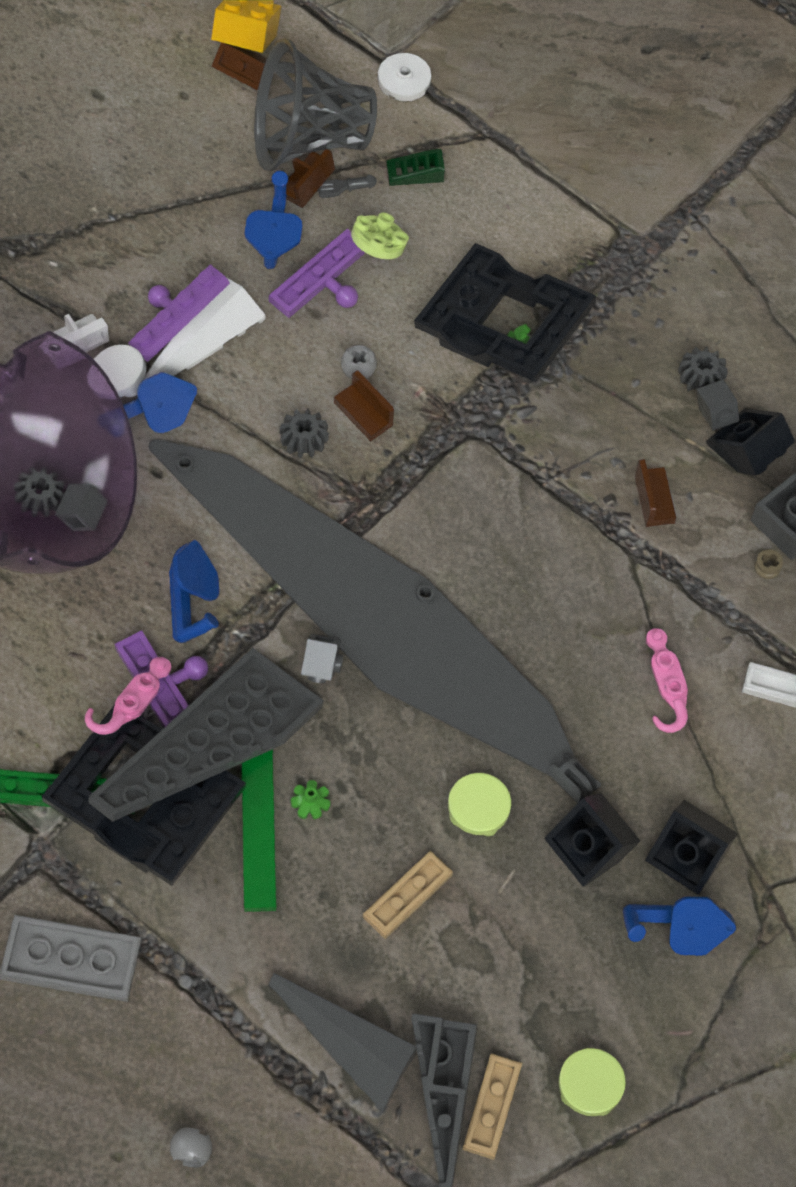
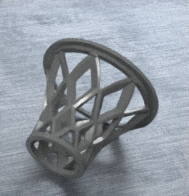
M283 38L278 40L267 57L257 93L254 138L256 155L260 166L266 171H274L282 163L305 153L324 149L347 148L365 150L372 139L376 125L377 97L375 90L372 87L351 84L336 78L316 66L299 52L290 39ZM286 52H289L293 56L294 63L281 62L280 59ZM274 72H276L293 92L268 100L270 85ZM287 73L295 74V82ZM302 75L313 87H302ZM303 95H313V96H310V97H308V98H305ZM294 101L292 116L278 108V106ZM370 101V113L362 108L360 104ZM321 102L325 107L319 108L315 104ZM348 102L352 104L351 106L345 108L341 106L343 103ZM266 111L278 120L288 124L287 127L267 139L265 133ZM309 121L313 127L307 128L300 124ZM344 123L349 125V127L344 129L339 128V125ZM328 124L331 125V127L323 128L324 126H326V125H328ZM368 124L365 135L357 131V127ZM296 132L302 133L300 136L294 139ZM287 135L285 142L278 141ZM268 150L281 153L277 159L273 160Z

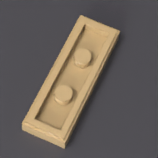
M429 851L363 913V918L386 939L453 875V871L432 851Z
M491 1053L462 1150L495 1159L522 1063Z

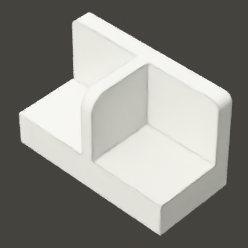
M67 314L64 316L65 327L43 337L44 344L58 365L109 342L108 325L103 318L96 319L93 314L75 322Z

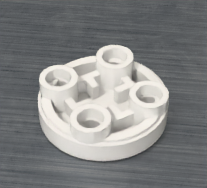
M123 344L114 345L101 351L93 359L88 371L89 381L100 397H133L137 394L138 386L146 375V362L136 348Z

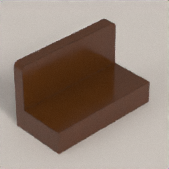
M221 42L211 67L258 90L267 58L252 50Z
M358 370L352 373V385L334 397V404L371 442L393 427L394 408Z
M645 459L639 460L635 472V481L646 527L675 524L676 514L665 467L647 469Z

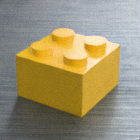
M223 0L215 9L211 40L263 53L277 36L282 6L274 4L272 0Z

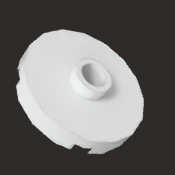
M409 53L394 54L387 57L381 63L378 70V85L385 95L388 97L391 95L398 101H413L421 98L431 84L430 67L426 61L417 55Z

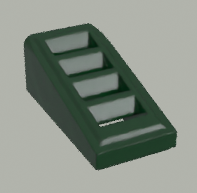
M433 149L386 160L389 186L444 182L445 167L442 149ZM407 167H412L413 172L408 173ZM396 168H401L402 175H397Z

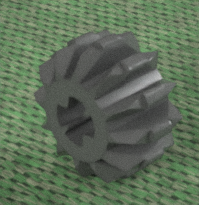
M695 347L692 353L686 352L682 362L679 364L680 384H687V391L689 392L693 389L697 390V388L726 379L728 374L727 368H725L726 359L719 358L718 351L710 353L708 347H705L703 351Z
M307 408L305 413H300L296 409L294 416L286 414L284 423L279 428V433L281 434L280 442L282 446H287L289 454L297 451L300 459L303 453H308L313 458L315 451L322 452L324 443H327L329 440L328 424L325 420H321L319 412L311 415L309 408Z
M32 466L29 469V475L22 472L19 475L20 482L14 484V491L17 492L14 497L15 503H22V512L31 509L33 518L37 516L38 511H41L45 517L49 516L50 509L57 511L59 502H61L64 496V492H62L64 489L63 481H56L58 477L56 471L49 475L46 474L47 468L45 466L42 467L41 472H37ZM42 490V494H37L36 491Z

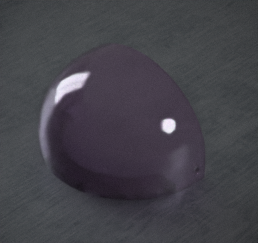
M48 331L22 343L13 350L14 356L5 365L0 363V568L18 573L40 575L57 574L91 565L108 555L123 537L129 524L137 489V458L133 434L128 416L115 387L103 369L83 349ZM32 466L37 472H41L42 467L45 466L47 468L46 474L48 475L56 471L58 474L56 481H63L64 489L62 492L64 493L69 484H83L87 482L95 485L99 492L108 500L95 531H73L55 515L56 511L51 509L47 517L41 511H38L37 516L34 518L31 514V509L22 512V503H15L14 500L17 493L14 491V484L20 482L19 475L22 472L29 475V469ZM37 490L36 493L42 494V490Z

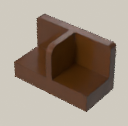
M325 149L321 155L312 152L304 161L298 158L293 159L294 173L287 182V200L303 208L334 172L335 165L332 151Z

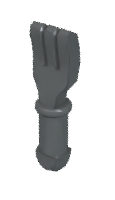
M372 175L354 179L347 178V180H328L318 189L319 196L321 198H331L341 195L345 190L351 192L361 188L369 187L370 189L376 185L377 180Z

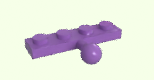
M346 229L269 295V302L290 318L327 287L336 295V301L341 307L350 308L354 306L358 301L356 289L349 285L342 286L335 280L365 254L354 243L351 231Z
M210 264L173 300L165 286H153L148 292V300L152 306L157 308L164 307V309L140 330L128 344L136 348L144 360L148 362L221 293L230 282Z
M142 630L115 644L117 653L133 678L137 674L148 672L151 660L158 657ZM192 656L186 660L184 668L159 679L160 688L158 694L149 705L163 728L188 707L187 702L176 685L187 679L200 680L204 678L208 672V664L204 658Z

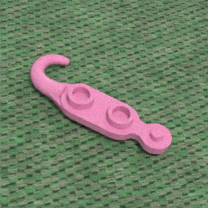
M654 628L646 636L647 645L654 651L651 668L660 695L675 711L676 721L672 724H664L657 716H654L652 720L659 730L666 733H674L680 731L688 720L686 709L688 688L676 654L666 648V633L662 629Z
M156 657L151 660L149 671L137 674L118 696L112 718L108 723L98 724L92 719L94 711L92 708H89L85 714L87 727L97 734L108 735L116 732L123 724L138 718L158 694L160 688L159 679L170 674V661L164 657Z

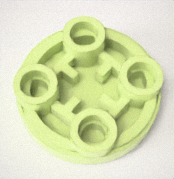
M385 212L380 213L378 216H358L351 231L354 243L362 251L380 259L398 258L404 252L409 240V236L394 223V217Z
M485 773L466 775L459 779L450 791L448 799L450 820L454 825L467 833L492 836L505 824L511 810L510 793L507 787L492 775Z
M587 1048L579 1050L567 1058L561 1068L558 1083L561 1099L564 1104L583 1115L604 1116L620 1102L625 1090L626 1081L624 1071L616 1058L606 1051Z

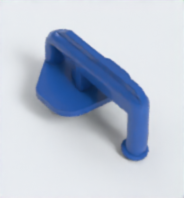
M276 171L272 175V182L274 184L272 211H254L249 214L246 220L245 239L264 258V266L267 269H274L278 257L297 246L301 241L303 227L301 219L295 214L285 213L288 175L284 171Z
M160 372L139 384L137 399L102 414L98 421L102 427L115 437H121L126 432L124 421L144 413L147 424L153 431L157 433L168 432L184 423L197 394V387L189 381Z
M193 540L181 546L175 552L169 571L173 638L179 643H185L219 626L218 620L211 613H205L203 619L194 624L191 623L190 594L206 601H213L219 596L218 573L197 540Z
M688 896L680 898L674 905L629 904L623 908L625 927L628 932V938L631 941L638 942L646 934L645 927L639 922L671 923L670 946L674 952L680 955H706L736 930L735 921L731 913L720 908L709 897Z

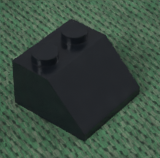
M744 408L739 413L738 422L722 427L706 441L707 445L737 472L751 475L763 473L771 462L783 456L787 449L796 442L782 413Z
M602 793L582 798L544 838L583 887L619 863L640 842V839Z
M684 800L673 811L645 861L699 895L723 860L738 833Z

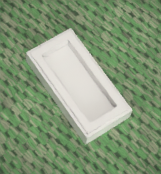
M750 662L742 693L796 708V674Z

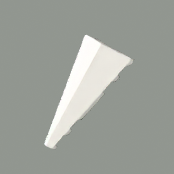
M228 279L230 284L170 340L145 375L144 380L160 372L174 376L185 368L189 370L223 348V344L233 337H240L245 334L246 329L257 322L259 324L265 320L264 312L242 286Z

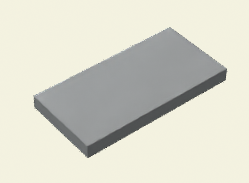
M14 915L0 969V980L128 1002L142 938Z

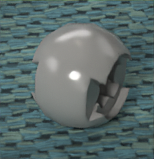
M353 345L346 349L341 357L340 364L348 378L352 379V373L358 370L368 379L377 367V360L374 352L369 347Z
M185 1127L179 1129L173 1135L170 1142V1153L173 1160L183 1161V1166L202 1167L212 1154V1142L209 1135L199 1134L200 1130Z

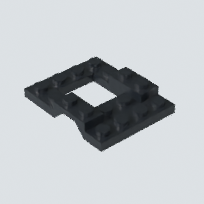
M475 243L416 317L414 324L415 328L439 338L440 346L486 367L494 363L533 382H537L596 304V295L548 274L533 278L513 269L500 253ZM504 296L532 308L539 303L552 309L527 344L482 325Z
M114 706L100 724H106L111 720ZM140 715L138 718L123 724L114 733L101 735L93 732L43 794L42 800L92 833L95 840L143 872L147 873L150 871L172 886L244 791L246 782L226 770L153 803L139 822H136L129 816H124L112 822L88 803L89 796L92 794L90 790L125 746L137 753L162 730Z

